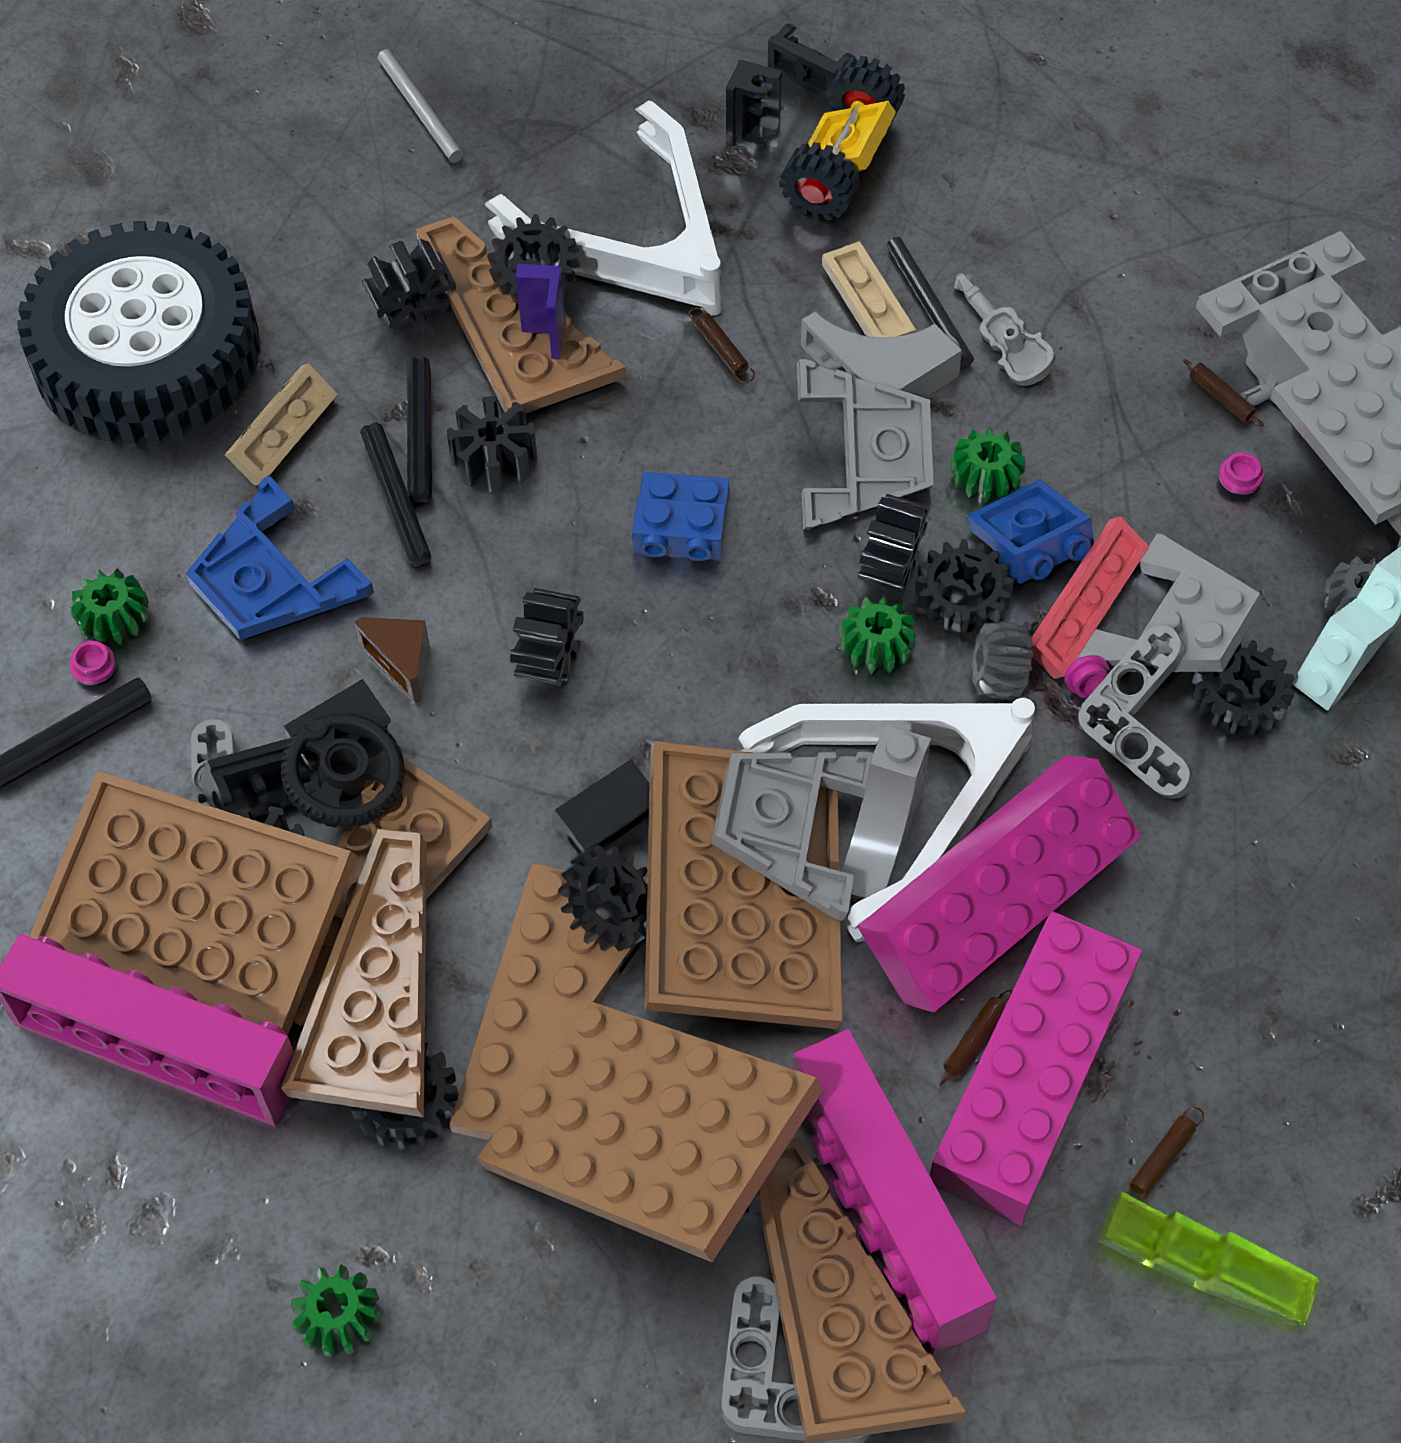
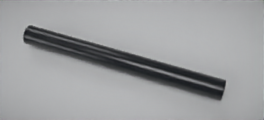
M900 237L890 239L887 243V248L931 321L946 335L954 337L962 350L960 367L965 368L974 361L973 355Z

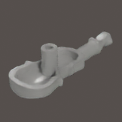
M958 274L954 288L964 292L969 304L972 305L983 319L980 325L983 339L991 345L994 351H999L1003 354L1002 358L998 361L999 367L1006 370L1011 381L1020 386L1032 385L1043 380L1054 367L1056 357L1053 348L1043 340L1041 332L1034 335L1027 333L1024 321L1018 318L1013 308L1002 307L996 309L983 292L972 283L973 278L971 275Z

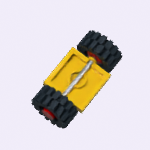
M860 56L858 61L855 57L849 58L848 62L844 61L839 68L827 94V101H831L829 107L832 112L824 113L809 142L802 144L801 148L797 147L780 176L779 185L781 188H784L782 191L784 198L791 197L789 204L793 208L797 205L801 206L800 212L806 215L810 211L813 212L812 218L820 219L823 214L825 220H832L833 216L838 218L843 212L845 213L860 183L858 181V172L867 169L872 162L879 144L886 135L889 125L892 124L905 99L906 94H903L905 86L904 84H898L901 77L898 73L891 75L892 67L888 64L882 68L878 66L880 60L873 58L872 62L868 63L867 56Z

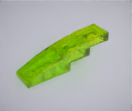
M1124 1192L1114 1196L1097 1241L1191 1287L1299 1328L1306 1325L1320 1279L1231 1231L1220 1235L1177 1211L1165 1215Z

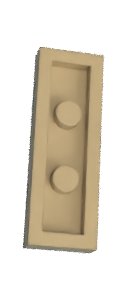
M860 241L823 254V268L866 336L897 337L916 332L912 322Z
M310 363L300 366L227 451L225 456L254 486L259 485L264 478L273 472L338 395L337 392Z

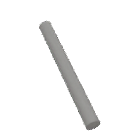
M382 50L378 54L379 62L450 162L456 163L460 161L464 153L391 50Z

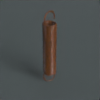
M699 307L690 309L689 316L693 320L694 325L736 379L741 383L751 382L755 377V372L752 368L750 370L753 373V377L749 381L744 382L737 377L748 370L749 363L712 316ZM701 309L704 311V314L700 315L695 322V319L691 316V311Z
M1183 359V362L1191 369L1190 378L1239 418V420L1244 424L1253 421L1257 425L1264 427L1263 422L1254 416L1257 409L1219 378L1218 375L1213 373L1202 362L1192 368L1189 366L1192 363L1187 359Z
M1012 990L1004 991L998 998H989L978 1016L944 1061L943 1067L948 1074L942 1079L939 1086H942L950 1075L955 1078L962 1076L987 1038L994 1031L1004 1011V1004L1008 1002ZM1010 992L1005 1002L1000 999L1005 993Z
M1191 1107L1178 1116L1129 1182L1131 1190L1140 1198L1134 1203L1128 1204L1125 1202V1197L1129 1194L1127 1192L1123 1197V1203L1126 1206L1135 1205L1141 1198L1149 1196L1150 1192H1152L1153 1188L1195 1133L1196 1127L1203 1121V1110ZM1191 1109H1196L1201 1112L1202 1118L1196 1124L1192 1119L1184 1116L1185 1113Z

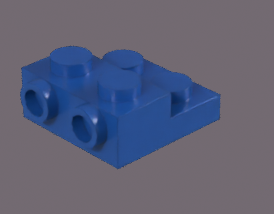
M643 472L632 531L633 553L655 558L673 556L685 557L694 561H705L707 559L721 560L730 478Z
M1041 479L967 515L969 530L994 551L997 550L1000 553L998 564L1009 563V575L1020 584L1032 578L1035 580L1046 578L1054 566L1066 560L1078 561L1083 559L1094 544L1091 518Z

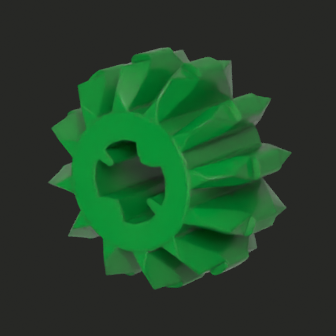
M991 426L984 435L972 429L968 439H959L954 456L951 457L950 468L952 473L955 474L954 481L956 487H966L968 498L977 493L981 494L985 503L993 494L1001 499L1008 495V490L1016 491L1021 483V477L1025 472L1026 466L1025 456L1021 455L1022 448L1020 442H1010L1008 431L1000 436L994 435Z
M118 568L110 576H106L105 573L98 570L97 579L92 581L82 578V590L72 591L71 600L73 606L71 607V616L74 623L78 625L81 634L87 640L95 637L96 641L105 645L110 638H114L117 643L122 645L124 635L131 634L138 637V625L148 623V612L146 609L149 607V600L146 591H143L134 575L124 577V574Z
M885 595L879 601V604H873L865 597L861 603V608L850 605L846 619H843L842 623H840L839 629L843 655H851V662L854 668L864 663L868 664V670L871 675L877 669V666H883L891 673L895 662L905 665L909 659L910 651L916 645L917 635L914 631L915 621L913 615H904L902 602L892 607L888 606Z
M342 1264L336 1269L334 1277L330 1278L326 1269L319 1267L317 1270L319 1282L314 1285L310 1281L301 1280L299 1286L306 1297L295 1298L291 1301L293 1312L299 1315L292 1321L293 1329L297 1334H305L303 1342L309 1350L322 1344L324 1355L331 1358L336 1352L337 1345L342 1344L345 1352L352 1355L355 1352L352 1340L357 1336L362 1341L370 1342L372 1334L367 1325L380 1321V1312L373 1307L379 1300L377 1290L375 1288H366L368 1280L362 1272L349 1278L347 1266ZM335 1304H340L343 1314L332 1318L329 1308Z

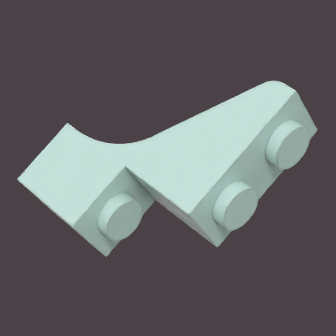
M1401 547L1377 563L1358 597L1330 617L1295 676L1292 685L1327 711L1341 699L1382 643L1401 622Z

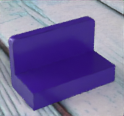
M517 264L516 285L522 332L549 334L551 359H561L565 329L561 266Z

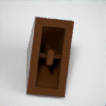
M361 617L356 620L354 625L359 646L414 704L422 700L430 646L425 620Z

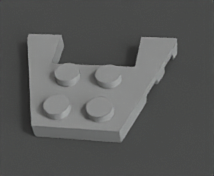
M799 359L797 362L798 402H843L847 488L803 489V530H812L876 508L880 499L885 497L886 494L905 498L934 486L930 399L878 382L875 385L854 378L850 373L838 369L833 371L815 365L816 362Z
M1157 533L1139 562L1142 574L1175 582L1143 633L1153 626L1167 625L1173 628L1181 637L1185 646L1184 656L1172 672H1223L1263 606L1261 594L1165 535ZM1095 629L1078 658L1097 655L1104 658L1109 666H1116L1137 640ZM1169 637L1164 642L1156 639L1152 643L1156 652L1148 662L1142 655L1136 661L1144 666H1152L1151 662L1160 653L1165 656L1170 655L1173 651L1168 645L1171 638Z
M818 752L816 757H791V753H732L726 768L711 844L834 919L843 921L849 910L854 875L808 863L806 861L819 786L863 798L873 753L857 752L856 756H836L835 752Z

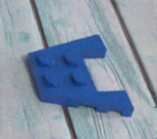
M270 476L264 478L258 485L259 492L250 503L244 502L235 513L237 518L224 534L218 533L185 573L188 583L240 640L369 597L374 593L372 583L348 558L309 583L262 533V531L295 510L293 500Z

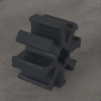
M418 240V245L410 255L403 241L395 242L389 246L395 261L388 263L378 260L377 256H374L367 263L373 278H364L362 280L363 288L378 318L384 317L389 328L399 329L401 327L400 324L408 314L416 328L428 323L423 308L429 306L439 309L443 313L451 305L445 292L456 290L455 281L440 252H434L429 241Z
M483 397L484 418L480 419L468 411L466 405H463L455 412L458 430H453V428L447 429L451 463L453 466L458 464L461 481L467 486L472 487L473 481L486 471L488 491L502 492L501 470L505 469L515 476L518 483H523L530 476L528 458L537 460L535 427L532 422L526 425L525 408L518 402H513L512 407L499 418L497 397Z
M886 494L885 497L880 499L876 519L871 520L867 535L870 536L869 541L861 552L859 564L862 567L859 571L858 579L898 592H902V589L907 587L912 565H916L920 551H918L919 544L926 534L928 526L926 518L930 511L929 506L890 494Z
M534 588L533 593L527 592L522 600L524 604V618L516 617L513 632L520 633V637L514 649L510 651V663L517 664L514 671L516 678L561 686L562 680L568 681L572 673L570 656L577 657L581 645L580 641L574 640L580 625H583L584 612L578 610L581 601L579 596Z

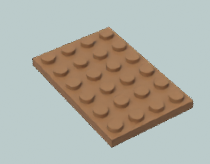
M654 741L650 749L645 1010L838 1029L842 1023L840 921L711 844L728 761L732 753L753 752ZM819 786L806 861L839 871L838 791Z
M98 771L29 937L36 940L39 936L49 937L60 943L67 952L80 957L82 953L93 954L104 960L109 965V968L125 973L128 969L135 970L147 976L153 982V985L169 990L172 986L182 988L193 994L200 1003L214 1007L217 1003L224 1004L240 1013L242 1019L255 1024H259L260 1021L271 1022L281 1027L288 1036L357 855L334 845Z
M590 1001L585 1010L577 1015L573 1027L559 1047L549 1055L547 1064L531 1087L520 1096L519 1104L505 1124L492 1135L476 1159L488 1171L713 1262L824 1089L817 1078Z

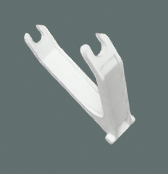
M647 101L635 109L649 120L639 126L637 134L646 145L671 165L686 229L675 240L661 246L645 248L568 229L570 238H575L579 250L576 254H578L580 260V267L572 269L575 275L700 306L706 313L716 316L723 310L720 285L721 262L717 256L684 128L655 103ZM502 194L485 203V206L497 215L489 220L488 224L499 239L503 240L505 238L502 231L504 225L512 230L517 228L516 218L521 217L525 224L531 223V219ZM560 259L554 264V266H558Z
M1018 698L1013 703L798 704L747 728L738 739L744 747L741 751L753 753H787L804 744L877 745L883 727L887 724L931 738L930 745H939L955 752L967 764L971 774L970 779L904 878L849 908L848 920L851 925L847 926L855 942H862L865 939L857 926L971 833L1023 753L1027 752L1031 747L1035 706L1027 698Z

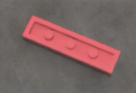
M1121 516L1108 521L1031 638L1033 658L1054 679L1065 676L1067 669L1077 659L1149 548L1147 543Z

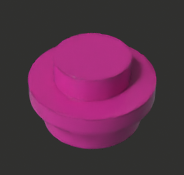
M1245 452L1231 455L1221 464L1219 470V480L1224 488L1232 493L1241 495L1255 492L1261 486L1264 477L1259 460Z
M86 641L74 649L69 667L73 677L78 682L86 685H96L111 677L116 668V659L113 651L108 646L98 641Z
M1089 655L1080 657L1067 669L1064 681L1071 692L1076 693L1081 698H1088L1110 673V668L1106 660L1100 656Z

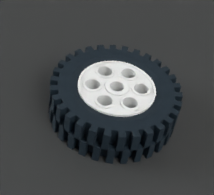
M133 221V231L124 232L122 223L110 225L112 235L102 237L99 230L96 229L87 233L90 243L84 246L81 245L77 238L66 244L69 251L68 256L65 257L56 251L49 257L52 270L40 266L34 273L38 285L27 284L24 290L27 302L20 301L18 309L21 320H17L18 332L21 337L20 342L42 399L45 398L49 409L54 414L59 412L61 420L68 426L76 422L79 432L90 436L96 428L100 440L112 442L115 432H120L123 443L131 444L136 443L137 433H144L147 443L160 441L158 431L169 429L171 438L183 435L180 425L190 422L194 430L204 426L202 414L207 411L215 419L224 413L221 400L225 399L233 404L240 397L237 384L243 387L248 386L251 380L249 368L256 369L258 363L256 351H260L259 329L247 281L243 271L240 272L236 259L233 256L228 258L226 248L219 242L212 247L210 236L199 232L193 239L190 227L179 225L175 234L171 233L169 223L157 221L154 231L147 229L145 221Z

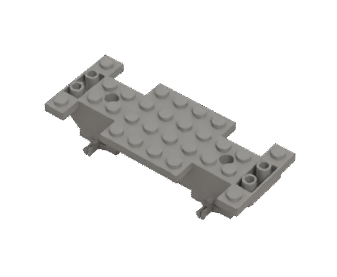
M1339 231L1199 296L1196 309L1220 337L1239 328L1241 329L1248 351L1245 364L1255 374L1259 382L1258 386L1242 392L1241 396L1252 404L1253 407L1266 400H1271L1275 403L1376 525L1387 519L1401 536V326L1382 335L1337 283L1363 271L1366 258L1344 233ZM1401 538L1397 546L1398 548L1401 547Z

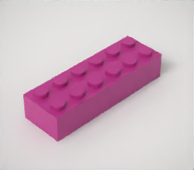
M1065 755L857 927L903 1003L934 1013L1049 915L1050 911L1056 910L1141 838V835L1099 760Z
M1050 911L932 1161L929 1176L937 1188L1022 1226L1134 977L1142 949Z
M19 933L0 966V1002L14 1025L274 1127L278 1124L291 1098L283 1092L281 1086L294 1054L287 1033L281 1027L268 1021H260L259 1024H255L242 1019L240 1013L224 1004L217 1003L214 1007L200 1003L193 994L179 987L172 986L169 990L153 985V982L147 976L135 970L128 969L125 973L109 968V965L104 960L93 954L82 953L81 957L67 952L60 943L46 936H39L36 940Z
M846 1029L794 1053L793 1070L816 1077L824 1089L804 1119L807 1120L814 1133V1136L810 1137L814 1152L822 1165L830 1163L837 1177L833 1181L836 1193L846 1209L853 1207L861 1222L857 1225L860 1239L870 1254L875 1251L877 1252L885 1269L881 1270V1273L897 1298L901 1297L909 1312L908 1317L912 1322L911 1328L920 1343H925L931 1355L935 1357L988 1331L997 1297L850 1030Z

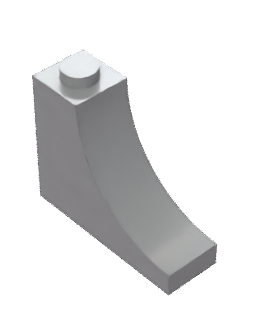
M813 312L802 319L801 347L821 367L833 371L838 369L852 374L854 378L875 385L878 382L923 398L928 397L959 377L962 355L960 345L954 337L946 335L936 324L903 336L870 337L843 330L822 318L817 312Z
M887 724L883 727L870 761L861 809L841 871L854 875L850 903L856 904L890 885L924 793L931 741L929 737Z

